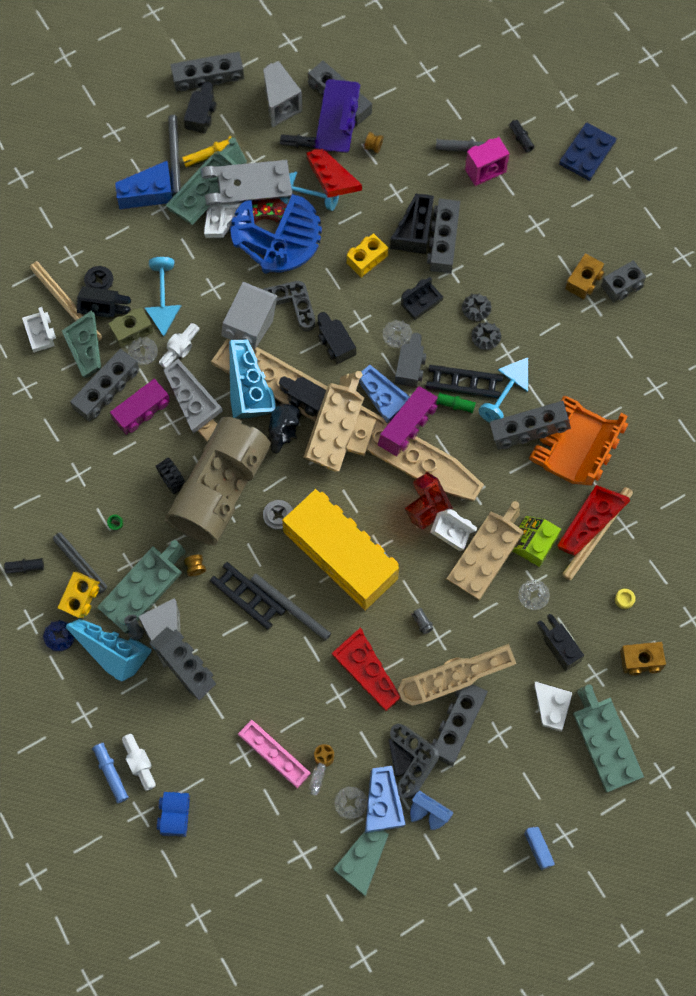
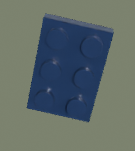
M586 122L561 158L559 165L590 181L615 145L617 138Z

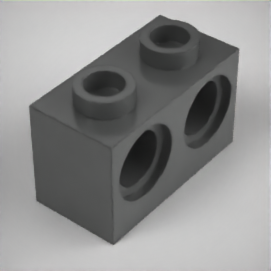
M633 260L603 277L601 286L610 299L615 302L618 299H625L632 291L637 292L643 288L646 276Z

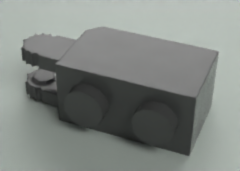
M419 333L411 334L410 343H405L401 346L395 384L417 388L418 381L422 382L423 370H420L421 364L425 365L427 354L423 353L424 346H421L422 336Z

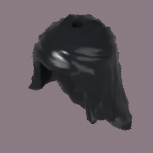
M281 404L271 413L268 439L271 442V451L274 454L280 453L283 444H289L290 441L297 439L295 432L296 426L299 424L301 410L293 404Z

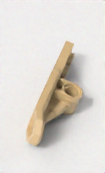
M509 644L472 658H453L446 661L442 666L402 679L398 692L402 701L412 706L468 687L478 678L516 664Z

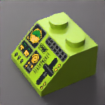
M526 516L519 526L524 531V534L512 552L540 567L558 539L561 528L545 519Z

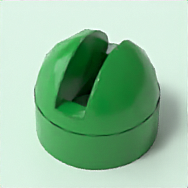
M111 515L108 518L107 525L110 529L119 530L123 527L124 522L119 515ZM112 520L120 522V525L113 524Z

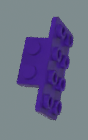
M333 79L326 81L315 142L316 149L342 153L349 152L352 132L355 127V115L358 109L360 84L358 82Z

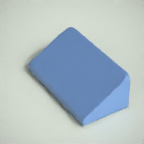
M538 827L526 829L524 834L540 870L554 866L555 863Z

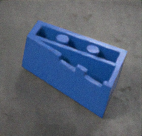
M167 161L115 183L119 209L167 204L172 199Z

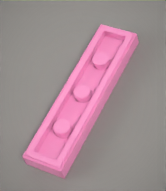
M253 720L238 733L240 738L297 789L311 775L302 764Z

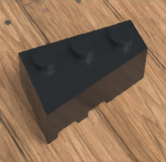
M415 194L403 219L399 222L398 228L390 238V249L426 254L434 201L433 195Z

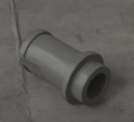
M422 608L415 610L411 614L420 627L419 631L423 632V634H427L434 629L433 623L429 622Z
M128 615L124 619L129 630L128 635L133 640H139L143 637L144 630L139 626L136 615Z

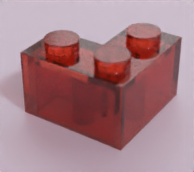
M426 472L412 482L420 498L404 509L411 522L423 530L435 521L438 512L447 509L452 510L453 507L439 479L434 475Z

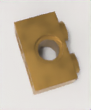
M585 253L567 280L565 290L584 300L587 294L591 295L596 287L594 285L595 282L602 279L605 273L602 271L604 263Z
M662 642L624 645L620 650L624 674L629 673L631 676H635L645 671L654 674L661 672L666 666ZM639 656L646 657L648 663L640 662Z

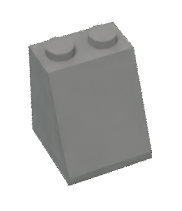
M279 61L267 65L264 68L265 92L270 123L274 127L302 111V91Z
M243 282L223 321L221 336L230 340H248L251 347L256 349L273 322L277 295Z
M175 598L139 616L150 642L166 627L172 631L176 629L181 633L180 612ZM158 655L163 667H166L167 665Z

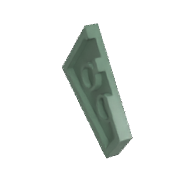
M90 311L62 330L84 378H88L101 369L95 313Z
M384 830L369 833L364 831L333 869L363 896L367 894L389 835Z

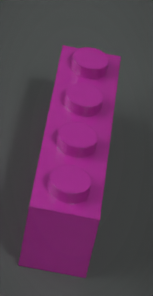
M418 386L380 434L377 445L396 457L401 451L404 452L409 445V440L415 439L420 426L424 427L428 421V416L433 415L437 410L436 402L438 397Z

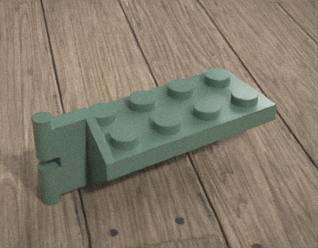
M234 137L230 138L229 144L222 151L214 152L165 205L169 211L191 225L200 218L211 206L206 205L205 195L219 193L217 177L203 179L201 168L206 166L218 167L246 164L247 160Z
M176 540L171 541L162 554L152 547L100 603L98 608L127 634L129 630L124 622L125 617L133 614L136 615L137 621H139V616L146 613L182 574L174 564L186 553V550Z
M586 685L578 689L577 694L580 696L584 709L574 712L573 716L605 792L643 778V773L611 698L598 702L592 685Z

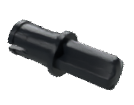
M512 120L509 126L516 136V141L520 142L525 153L532 151L535 145L528 137V132L523 129L518 120Z
M282 134L280 137L281 145L296 146L298 149L299 147L315 148L316 137L300 136V134H297V136Z
M23 558L22 561L6 562L4 570L6 574L19 572L27 574L28 571L44 570L43 558L32 560Z

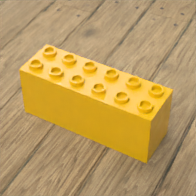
M315 489L282 520L283 533L365 611L398 580V562L393 557L389 558L384 554V549L379 544L375 545L365 531L361 532L356 527L357 524L351 518L347 519L339 506L336 504L332 505L324 492L320 493Z

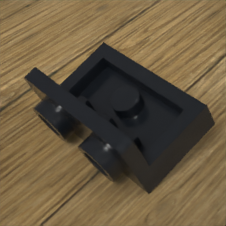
M428 277L427 279L420 280L413 289H408L402 294L401 306L416 320L443 301V296L433 286L432 278Z

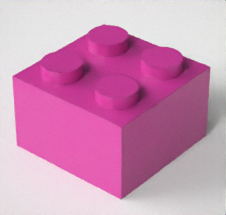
M500 137L489 139L484 144L473 146L467 151L465 171L475 186L506 173L509 152Z

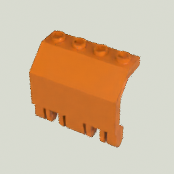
M563 396L561 401L564 402L571 429L563 433H555L545 438H540L542 443L552 449L548 450L540 445H536L529 459L543 467L546 471L572 484L592 486L594 480L599 481L603 470H601L603 464H608L612 456L609 454L611 449H616L620 441L618 439L619 434H624L628 423H626L628 416L621 413L618 420H608L583 408L578 401Z

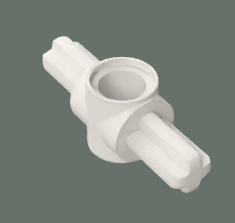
M191 323L182 334H174L167 343L168 351L159 361L163 368L172 364L176 358H184L189 353L192 347L191 340L199 332V327Z
M132 734L125 735L122 738V742L128 753L126 756L127 763L133 775L139 776L146 791L151 790L156 786V783L149 771L152 765L145 750L139 749Z

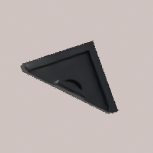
M388 739L395 777L403 776L415 757L393 741V739ZM417 767L414 773L422 772L421 767Z

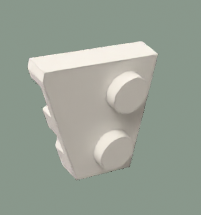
M242 203L211 205L207 209L205 237L223 238L232 226V218L237 217L235 212Z
M535 682L534 689L536 690L542 726L562 732L572 692Z

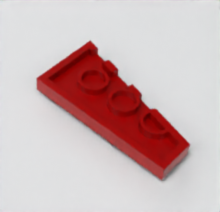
M324 149L306 152V158L327 198L362 191V184Z
M596 485L557 545L559 550L576 556L630 502L629 497Z
M361 627L332 652V656L385 712L401 698L382 667L383 665L374 653L372 646L366 639Z

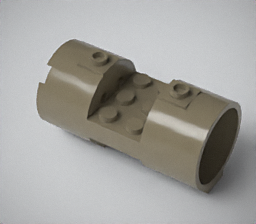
M222 417L202 451L199 461L188 480L184 482L164 520L176 531H180L184 535L207 545H216L235 512V503L247 482L254 478L271 444L269 439L258 429L241 424V420L232 417Z

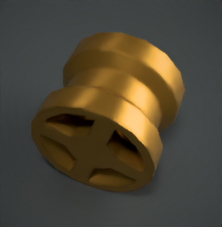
M369 132L364 149H372L375 153H379L384 137L381 135L375 136L374 133Z
M192 555L184 559V564L188 567V576H198L206 572V568L202 564V555Z
M327 744L319 745L314 751V760L318 766L328 767L334 761L333 748Z

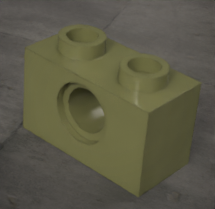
M142 307L132 309L128 314L116 317L108 323L110 331L120 348L153 333L152 324ZM128 325H134L132 328H126Z

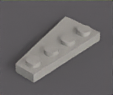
M179 359L164 369L193 434L223 412L222 407Z

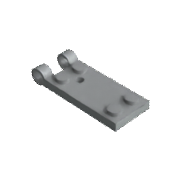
M287 160L218 167L206 166L201 168L202 178L217 177L219 193L205 195L206 205L292 196ZM238 180L240 186H235L234 181Z

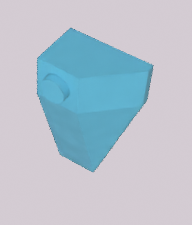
M230 340V401L233 418H253L272 413L276 408L274 393L264 379L266 376L264 372H261L257 364V358L249 341Z
M82 619L66 625L68 631L101 667L120 681L134 676L152 650L132 638L129 641L120 638L119 633L114 631L113 633L104 632L100 626Z

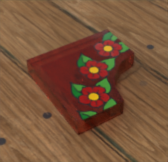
M279 198L251 201L254 223L263 219H270L280 223L287 205Z

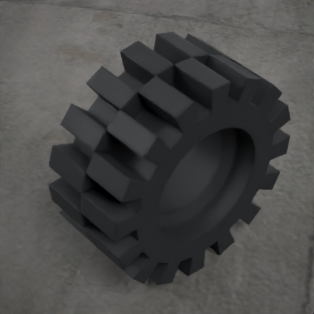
M168 457L155 466L164 483H166L173 494H176L186 481L174 462Z

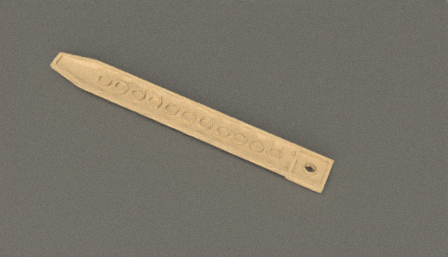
M226 339L211 361L212 365L230 374V339ZM258 347L253 349L257 358V364L261 372H264L266 376L264 379L268 387H271L274 399L283 404H290L287 395L279 389V380L283 376L294 381L299 377H304L327 390L328 386ZM361 406L360 416L376 420L367 452L436 491L475 501L484 484L456 458L417 436L414 440H409V445L404 452L401 451L397 457L377 445L380 434L390 422L386 423L383 417ZM298 407L302 415L316 422V416L312 417L304 409Z

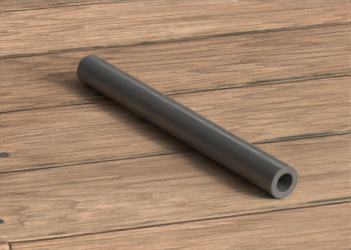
M170 115L168 116L171 185L172 196H174L181 189L177 116Z
M258 574L251 578V582L323 640L326 641L330 637L331 633Z

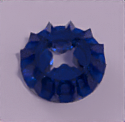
M59 620L51 622L48 627H45L43 638L44 643L49 649L64 651L73 644L75 637L66 628V625L69 624L68 622ZM62 631L64 638L55 640L56 636L53 632L59 633Z

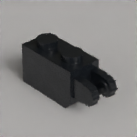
M210 82L203 83L201 91L192 93L184 117L186 130L206 133L207 127L210 128L212 123L211 115L212 112L215 113L217 102H214L213 85Z
M82 286L77 296V313L87 314L92 311L95 313V316L109 318L113 317L115 313L128 314L131 310L130 307L118 304L127 305L131 303V299L129 296L119 295V291Z
M320 312L317 317L319 326L318 339L328 349L326 352L330 360L334 359L337 365L356 356V346L342 322L337 319L332 321L327 313Z
M286 376L281 377L279 389L287 395L289 403L296 407H301L308 415L317 417L326 390L304 377H299L296 381Z
M549 614L547 615V620L553 629L549 631L542 620L536 623L544 635L545 644L566 672L580 663L584 654L563 624H559L554 616Z

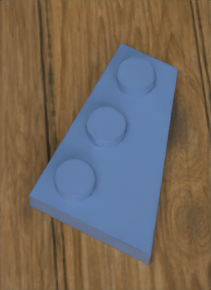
M371 365L362 371V377L359 380L360 385L386 423L390 422L410 397Z
M392 766L372 769L370 773L365 833L404 827L406 824Z

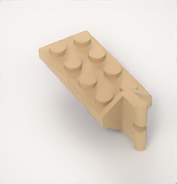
M361 371L341 376L339 385L328 384L303 458L335 472L340 471L350 436L364 397L356 391L359 380L362 377Z
M517 501L512 502L504 517L494 512L489 513L447 577L449 582L479 601L524 534V531L514 524L520 516L519 503Z

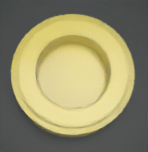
M621 589L615 596V603L621 609H629L635 602V595L629 589Z

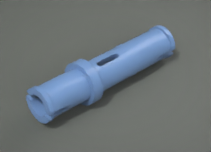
M100 743L94 746L92 750L98 759V767L100 770H103L116 802L121 803L127 800L129 796L122 785L113 765L115 762L113 758L110 759L105 744Z

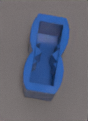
M164 792L163 797H160L159 809L162 810V815L157 819V830H160L161 835L186 837L190 804L189 793Z

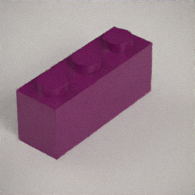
M153 379L110 411L111 418L123 433L127 435L129 432L136 431L144 421H149L158 410L166 408L170 402L169 395Z

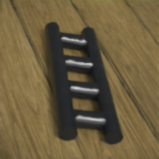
M429 365L428 372H433L434 375L433 382L427 381L426 389L499 399L501 395L500 391H495L496 382H502L503 375ZM441 374L452 375L451 385L440 383ZM459 377L471 378L470 387L458 386ZM478 379L489 380L488 390L477 388Z
M226 562L223 565V568L226 570L220 579L213 576L210 582L265 629L270 630L273 624L269 620L275 613L282 616L286 610L229 562ZM232 576L241 582L234 591L225 585ZM247 588L255 594V597L249 603L239 597ZM261 600L270 607L263 616L254 609Z

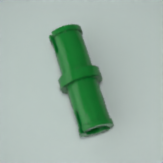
M439 392L436 404L451 407L452 410L459 409L473 414L476 402L461 399L457 395L453 397Z

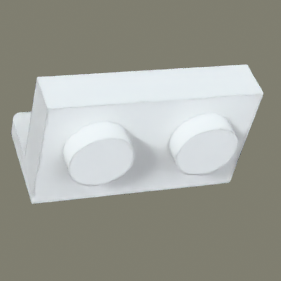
M42 307L39 308V313L22 318L33 353L55 346L53 339H56L53 328L49 329L48 323H51L48 312L44 313Z
M447 509L437 513L430 533L458 551H462L465 548L469 534L476 532L477 527L472 525L471 521L457 515L456 511Z

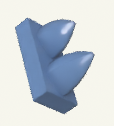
M418 791L412 800L410 817L411 822H415L430 812L429 826L431 830H434L447 823L454 812L423 792Z

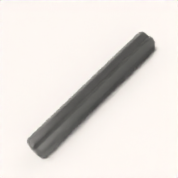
M57 533L53 537L54 542L83 575L100 582L98 593H103L107 589V585L63 534Z

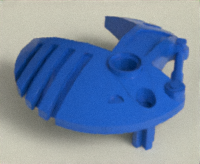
M292 194L277 231L273 234L255 225L251 200H245L235 212L237 217L232 218L231 223L234 226H231V239L234 247H240L254 261L261 265L263 273L285 272L300 267L315 254L319 246L316 243L321 241V236L318 235L322 233V227L318 226V224H321L319 216L314 214L316 213L315 208L305 198ZM255 252L264 255V259L258 256Z

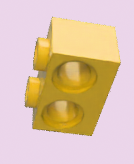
M373 233L371 236L365 237L356 248L353 247L348 251L347 264L362 278L388 257V247Z
M73 572L58 608L78 618H84L91 610L90 603L92 598H95L99 592L98 585L100 582L79 572ZM83 582L88 584V589L85 592L81 590ZM76 599L80 602V607L77 610L73 607V602Z

